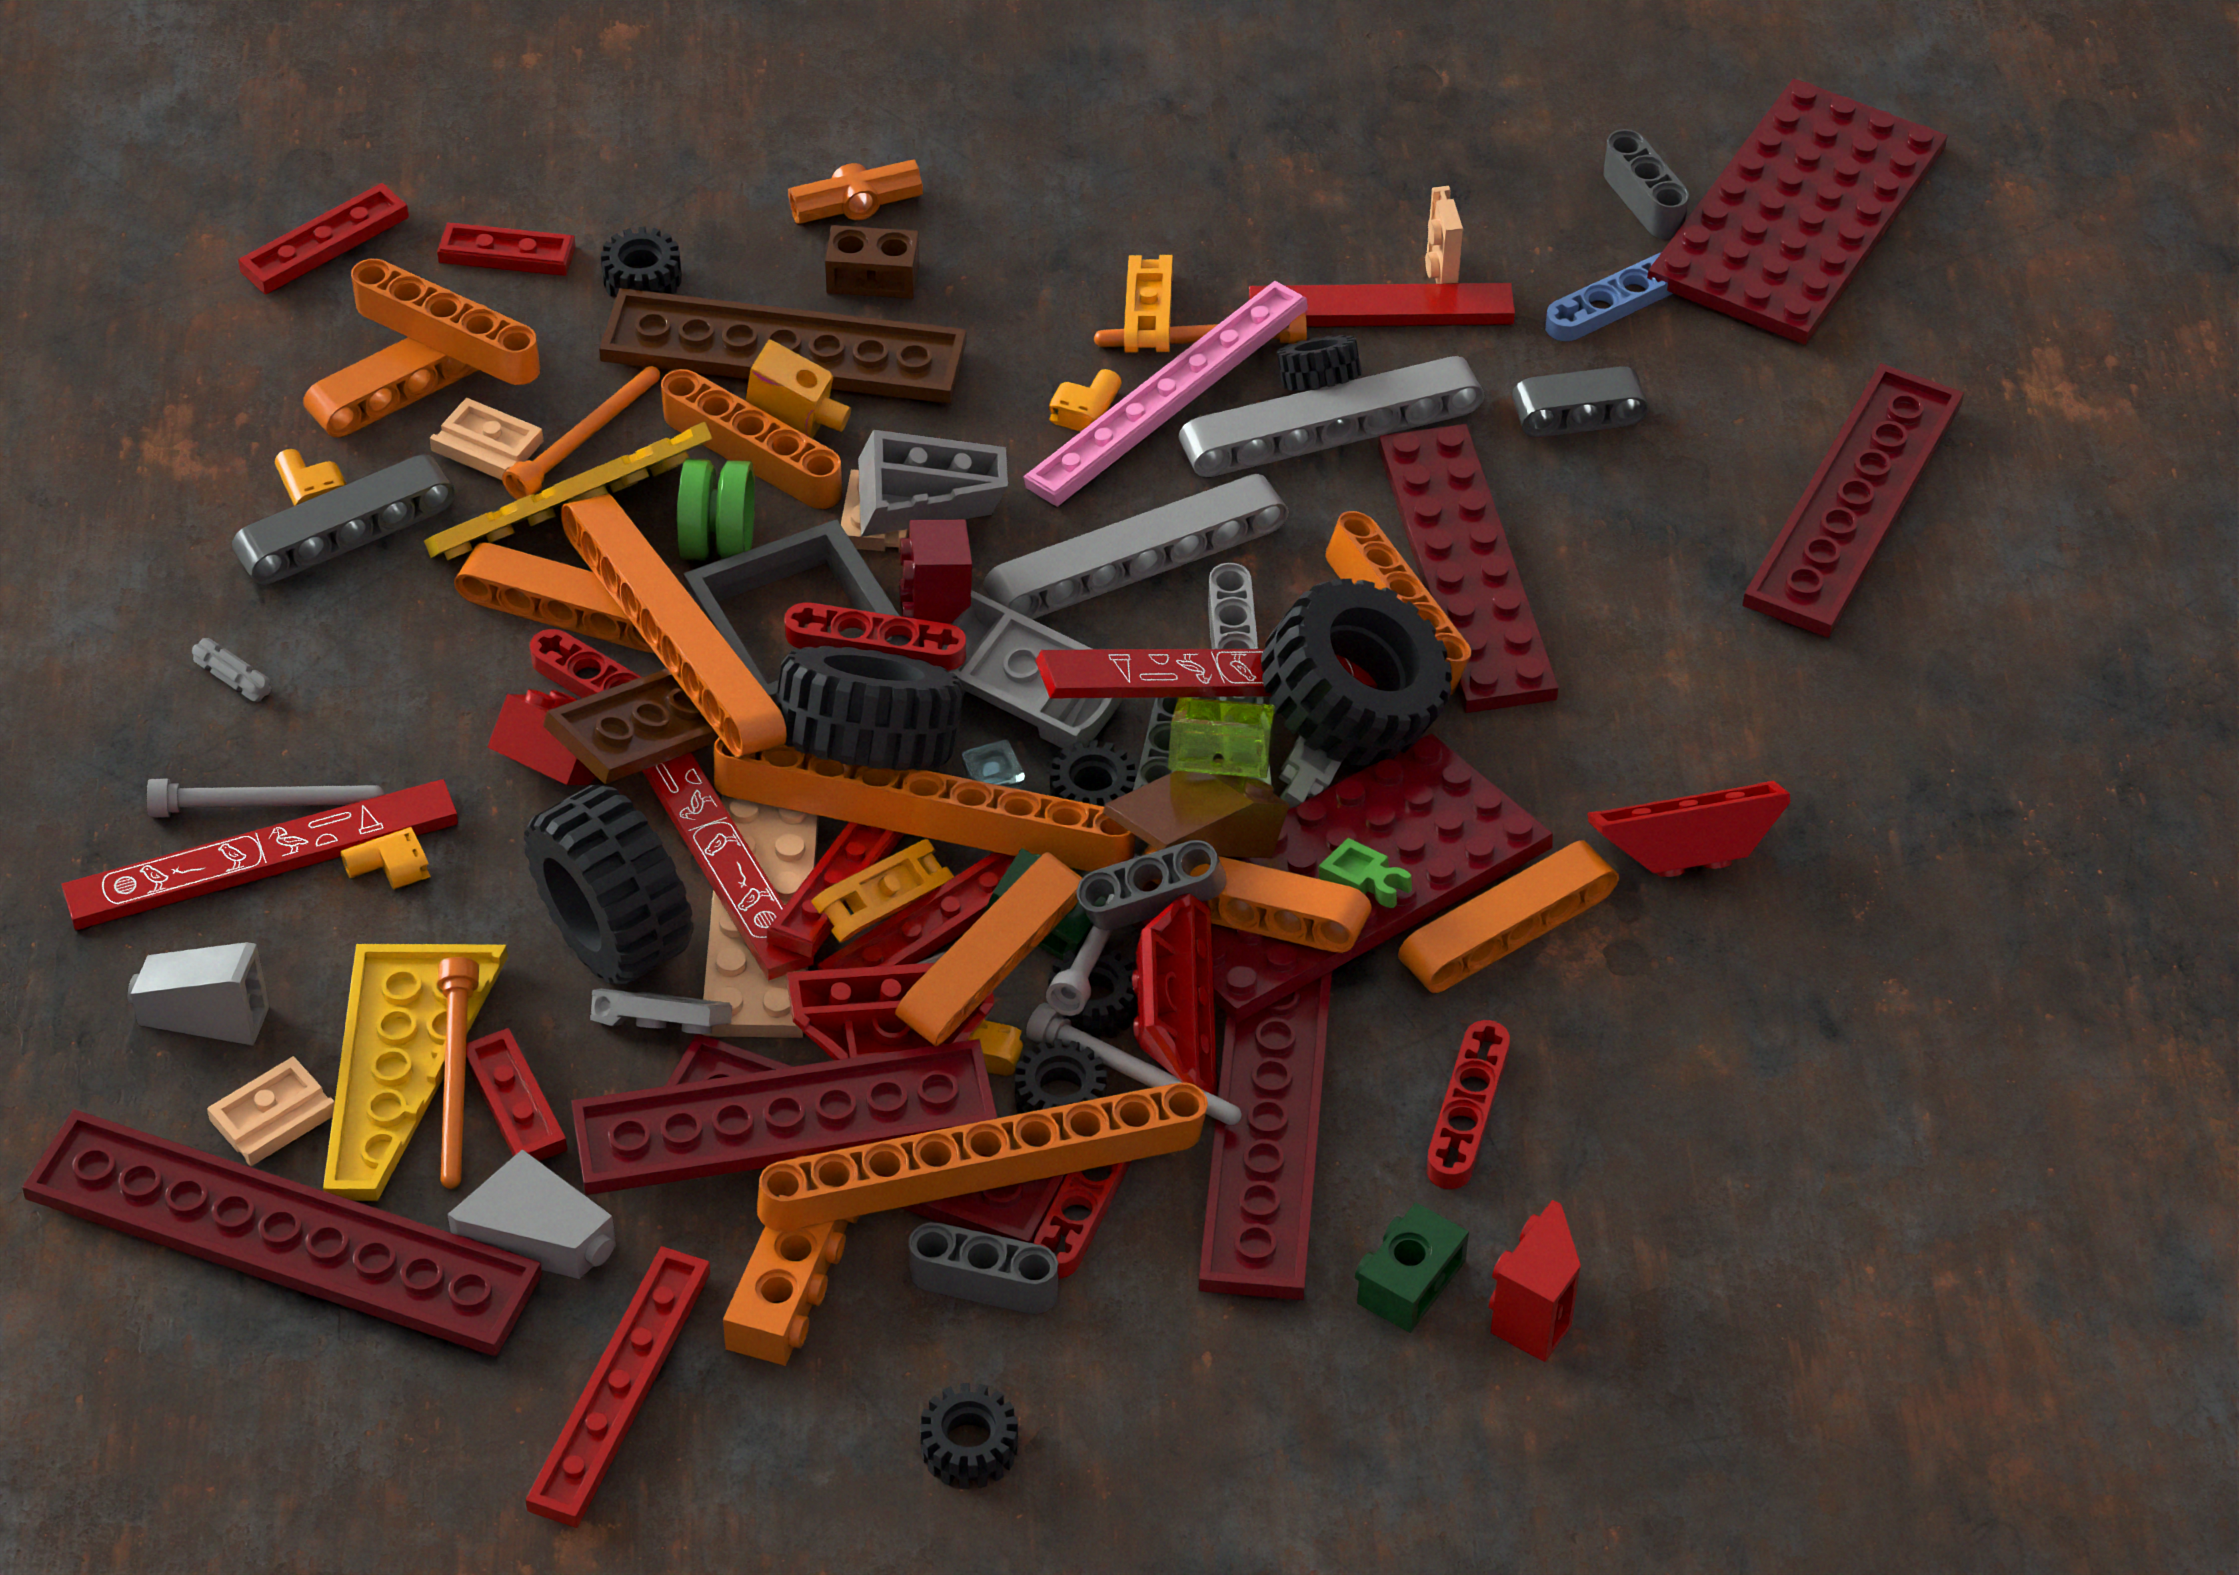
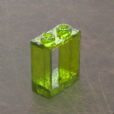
M1179 697L1171 721L1168 770L1267 778L1272 752L1275 705ZM1220 753L1224 756L1225 760L1223 763L1218 764L1214 762L1213 756Z

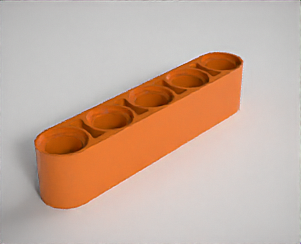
M366 259L353 267L351 278L355 303L358 312L362 316L510 384L524 385L531 383L540 374L537 336L529 326L384 260Z
M408 337L316 382L306 392L303 405L306 411L330 436L341 438L479 369Z
M679 369L671 371L664 376L661 382L664 419L670 427L683 433L690 429V427L706 422L712 439L703 443V446L728 460L751 461L754 475L810 507L827 509L835 506L842 499L841 460L836 452L693 371Z
M1357 511L1342 513L1339 516L1326 549L1325 557L1340 579H1352L1353 584L1358 580L1375 583V588L1380 590L1387 587L1398 593L1397 598L1404 603L1410 601L1419 609L1417 614L1424 621L1429 619L1436 629V639L1438 641L1443 640L1448 657L1445 661L1450 662L1452 681L1450 682V695H1452L1456 691L1470 659L1471 648L1377 523L1364 513Z
M483 542L474 547L454 580L457 592L467 601L643 652L655 653L592 571Z
M1579 840L1416 930L1401 945L1398 952L1399 960L1431 993L1442 992L1600 903L1616 887L1619 874L1585 840Z
M1148 845L1141 856L1158 850ZM1220 856L1218 857L1226 872L1227 882L1223 891L1218 896L1202 902L1211 909L1212 924L1338 953L1347 952L1354 946L1372 908L1366 895L1353 887ZM1202 864L1195 867L1191 871L1190 876L1197 877L1205 874L1210 865ZM1154 879L1147 882L1143 886L1142 891L1149 892L1157 889L1162 880Z
M1044 853L911 987L899 1003L895 1015L934 1046L942 1044L1079 902L1077 888L1083 878L1051 853Z

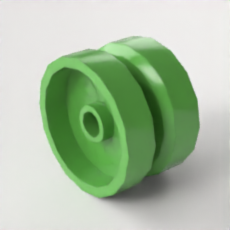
M686 458L683 463L677 502L680 558L690 561H706L713 551L715 534L717 551L722 560L751 550L755 516V475L752 462L728 460L720 472L717 488L716 469L709 459Z

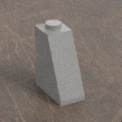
M248 942L148 955L140 974L132 976L128 987V1001L134 1006L137 1023L140 1026L254 1046L270 1008L257 944Z
M524 1150L518 1152L448 1213L451 1233L541 1262V1267L544 1271L580 1279L593 1266L602 1265L616 1247L612 1215Z

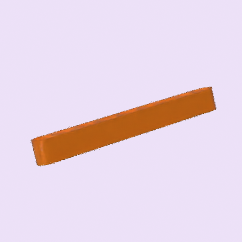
M603 494L563 504L561 509L562 524L571 544L735 757H743L784 745L787 738L786 726L777 705L613 496Z
M720 737L715 741L714 787L720 794L728 797L1017 856L1021 848L1031 854L1043 855L1049 852L1070 868L1090 872L1134 858L1136 835L1103 813V806L927 770L907 769L906 771H898L888 768L873 769L861 765L841 764L839 761L816 758L815 755L796 751L795 747H788L786 745L743 757H735Z
M1174 1083L776 1162L768 1165L760 1176L757 1216L768 1228L777 1231L790 1230L1186 1150L1193 1147L1200 1140L1208 1106L1207 1097L1203 1090L1196 1085ZM878 1175H887V1176H890V1177H882V1176H878ZM827 1185H836L839 1187H830ZM775 1195H785V1196H788V1197H782V1198H781V1197H778V1196H775Z

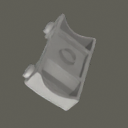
M971 590V606L956 618L952 624L963 630L966 635V660L959 668L948 672L954 673L960 679L964 693L967 691L1037 726L1040 738L1063 749L1067 747L1072 753L1074 743L1081 741L1083 747L1087 748L1089 740H1094L1124 698L1050 699L1035 660L1041 650H1085L1092 648ZM944 645L942 650H947L949 645Z

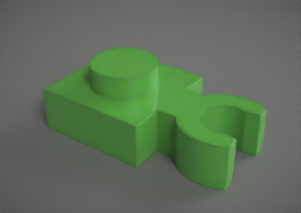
M1347 838L1319 865L1320 880L1350 886L1358 889L1363 894L1371 892L1375 894L1377 902L1385 907L1394 908L1397 905L1396 890L1394 888L1401 889L1407 893L1412 890V878L1408 871L1398 867L1389 868L1388 856L1350 838Z

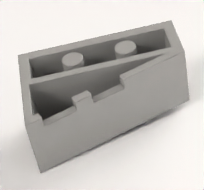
M873 430L858 458L861 537L909 529V520H957L992 515L1008 487L1006 447Z

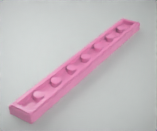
M1276 281L1272 282L1023 476L1026 489L1058 507L1287 327L1296 317L1308 310L1307 298Z

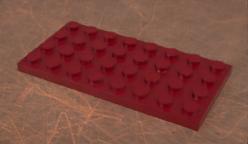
M1793 78L1649 268L1647 278L1652 280V277H1654L1657 282H1667L1668 292L1806 345L1946 147L1948 135L1897 117L1887 111H1881L1854 101L1849 97L1816 87L1811 83Z
M1430 733L1419 739L1405 753L1400 751L1394 759L1376 762L1309 798L1299 806L1289 809L1272 859L1225 857L1319 879V865L1347 838H1350L1388 856L1389 868L1398 867L1408 871L1412 878V890L1407 893L1401 889L1394 888L1397 896V905L1394 908L1379 904L1375 894L1367 892L1365 895L1371 903V913L1354 946L1349 951L1343 953L1322 950L1211 923L1214 1002L1234 1021L1239 1023L1553 848V833ZM1155 917L1131 925L1141 933L1142 929Z

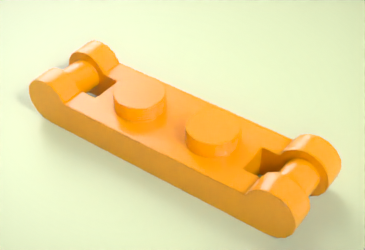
M1129 255L1124 326L1125 353L1139 352V348H1156V352H1170L1173 255H1159V259H1142V255Z
M926 838L830 886L818 894L811 903L819 914L825 913L834 925L831 930L839 943H842L859 931L908 907L955 876L948 866L941 867L933 855L936 852L935 848ZM845 900L854 914L851 915L842 901Z

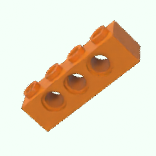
M827 1185L830 1187H839L836 1185ZM859 1216L790 1230L777 1231L765 1226L723 1318L726 1350L786 1366L793 1348H801L805 1342L809 1329V1317L807 1316L812 1305L819 1306L823 1301L828 1283L826 1273L830 1264L837 1265L841 1260L846 1243L844 1232L849 1222L855 1224ZM775 1301H784L782 1303H772Z

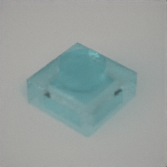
M1008 739L962 752V765L969 779L1010 788L1024 786V772Z

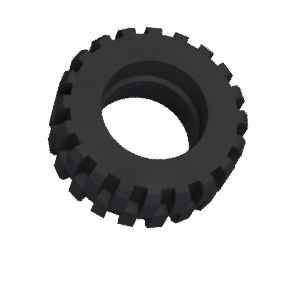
M1334 579L1332 582L1326 581L1316 584L1309 591L1304 592L1269 635L1265 642L1266 649L1262 652L1261 658L1265 692L1272 695L1270 704L1276 715L1282 714L1285 718L1284 726L1293 735L1297 732L1306 740L1304 744L1312 750L1321 749L1327 752V758L1338 762L1349 759L1350 765L1367 766L1371 762L1375 764L1382 760L1394 759L1400 751L1405 753L1444 710V706L1449 701L1451 694L1450 682L1452 681L1450 662L1445 661L1448 657L1443 640L1438 641L1436 639V629L1429 619L1424 621L1417 614L1419 609L1410 601L1404 603L1398 599V593L1387 587L1382 590L1375 588V583L1365 580H1358L1353 584L1352 579ZM1336 655L1352 661L1366 671L1376 682L1377 689L1369 687L1354 678L1341 665Z
M804 647L801 650L795 649L791 651L782 661L775 704L781 711L785 721L787 738L784 745L795 747L796 751L815 755L816 758L839 761L841 764L852 766L861 765L873 769L888 768L898 771L915 769L918 771L927 770L929 767H941L953 756L964 688L960 679L954 673H949L947 669L930 665L926 661L910 659L907 656L892 655L876 650H859L851 647Z
M591 785L535 815L531 819L523 838L526 842L524 851L525 856L529 859L528 868L531 877L535 879L538 894L541 900L545 902L553 923L557 924L568 946L575 950L579 960L584 965H588L594 975L598 978H604V981L610 984H627L686 950L692 939L694 923L690 919L693 913L691 904L687 902L685 896L687 893L683 881L679 879L675 870L677 868L671 856H668L662 846L663 842L657 832H653L648 825L646 817L641 811H637L633 807L631 800L625 795H620L619 791L613 787Z

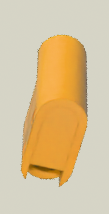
M1103 369L1097 373L1090 388L1071 382L1060 384L1049 403V410L1052 413L1049 420L1056 425L1081 432L1108 411L1122 385L1121 378L1114 371Z
M294 449L284 450L275 458V465L294 506L347 485L335 462L328 461L306 467L300 453Z
M411 827L340 851L343 865L350 879L382 868L394 890L431 877L427 870L428 860Z
M984 1020L969 1040L980 1039L987 1073L1009 1076L1015 1072L1023 1048V1043L1020 1040L1022 1033L1020 1029Z

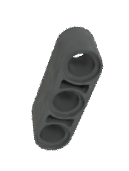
M1628 129L1612 132L1607 139L1603 175L1606 181L1649 233L1660 239H1672L1686 221L1689 200L1687 188L1641 134Z
M1623 366L1531 377L1519 382L1512 392L1513 402L1523 431L1532 437L1631 426L1642 421L1649 411L1648 402L1638 374L1634 369Z
M1193 840L1095 870L1085 875L1079 882L1077 898L1090 922L1095 927L1106 931L1115 930L1158 916L1178 896L1186 893H1191L1201 902L1211 900L1223 891L1227 882L1226 872L1217 853L1209 843ZM1202 864L1210 865L1205 874L1197 877L1190 876L1191 871L1195 867ZM1154 879L1162 880L1157 889L1149 892L1142 891L1143 886L1147 882ZM1105 894L1114 895L1109 904L1101 907L1094 906L1099 897Z
M931 1222L918 1226L909 1236L910 1276L912 1282L918 1288L1028 1314L1046 1312L1057 1301L1058 1260L1049 1248Z

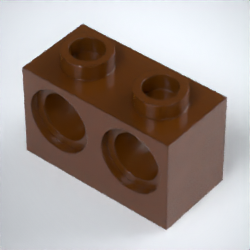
M831 225L825 258L827 293L914 299L919 269L918 231Z

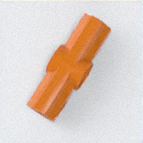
M915 159L866 170L861 164L850 163L837 169L831 179L788 189L789 202L796 224L845 214L851 220H864L875 214L880 205L923 195V184Z

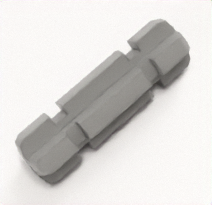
M202 638L199 644L193 646L194 662L206 670L211 669L210 673L235 690L242 691L241 694L250 700L260 702L264 696L269 695L271 692L270 679L258 670H252V666L227 649H221L222 646L212 639Z

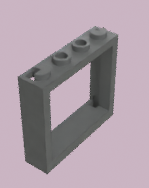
M837 519L683 573L686 591L774 703H776L779 680L769 684L766 683L718 605V601L826 563L856 610L899 616ZM895 635L887 639L889 644L895 646L905 645L911 641L910 638L904 635Z

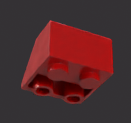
M528 689L526 695L507 694L488 748L566 785H590L596 778L580 760L543 726L548 710L577 700L576 698L555 690H551L549 695L533 689Z
M1551 1200L1540 1216L1533 1214L1527 1220L1520 1234V1243L1513 1253L1506 1250L1497 1261L1492 1274V1278L1497 1280L1496 1289L1488 1305V1308L1493 1310L1490 1333L1543 1362L1547 1361L1572 1326L1581 1268L1562 1205L1554 1200Z

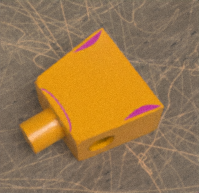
M768 340L751 367L746 402L812 439L821 424L842 432L851 414V407L830 399L833 381L830 371L779 343Z

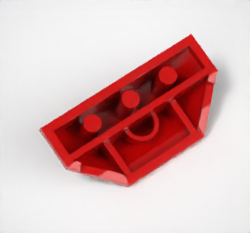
M1768 781L1755 785L1623 808L1589 812L1587 815L1588 823L1599 833L1652 873L1662 877H1673L1685 873V868L1700 865L1711 869L1730 866L1734 859L1748 857L1791 801L1790 793L1775 781Z
M1186 893L1178 896L1141 931L1136 949L1137 969L1132 973V984L1138 998V1016L1134 1019L1133 1029L1139 1047L1182 1083L1196 1085L1200 1089L1217 1096L1211 909L1191 893Z
M935 963L787 972L786 981L793 1023L834 1061L934 1046L899 1019L895 1012L906 993ZM993 992L942 1044L968 1041L994 1007Z

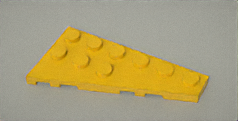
M702 422L690 427V429L672 439L664 438L635 451V453L629 456L628 454L554 484V486L541 491L542 493L535 496L534 494L528 495L501 507L498 511L485 513L437 533L424 540V543L431 558L444 553L447 561L472 551L471 541L484 536L487 537L489 543L498 541L514 534L512 525L528 519L530 526L537 525L555 517L556 514L553 508L567 502L570 503L608 494L606 486L609 485L613 493L638 483V481L649 477L648 469L651 470L654 477L676 468L684 463L686 458H689L688 451L711 440V434L706 422Z
M356 944L323 1191L352 1201H378L444 1078L447 998L443 995V990L438 986L439 963L447 958L464 957L472 959L479 964V986L473 991V996L468 999V1033L508 959L507 945Z

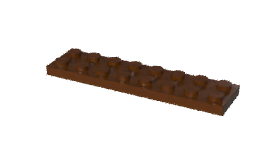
M619 288L599 351L601 362L642 367L654 366L667 370L684 369L701 374L749 379L751 367L770 339L830 371L833 376L831 389L951 404L967 343L966 329Z

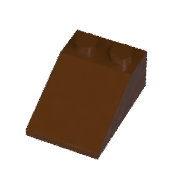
M1215 759L1214 764L1191 763L1105 804L1103 813L1158 851L1188 841L1201 840L1209 843L1218 856L1272 859L1290 804L1274 795V788L1270 784L1243 775V768L1240 765L1225 759Z

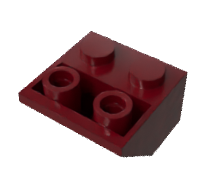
M966 519L909 520V538H900L901 566H903V579H900L899 599L900 607H902V617L951 624L971 606L972 560ZM920 641V647H924V641Z

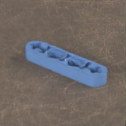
M1661 253L1554 301L1549 305L1546 314L1545 330L1548 335L1560 341L1576 340L1673 294L1667 291V282H1657L1654 277H1652V280L1647 278L1649 268ZM1636 284L1644 287L1646 290L1644 292H1631L1625 286ZM1600 300L1609 303L1611 307L1599 309L1593 307L1590 303Z

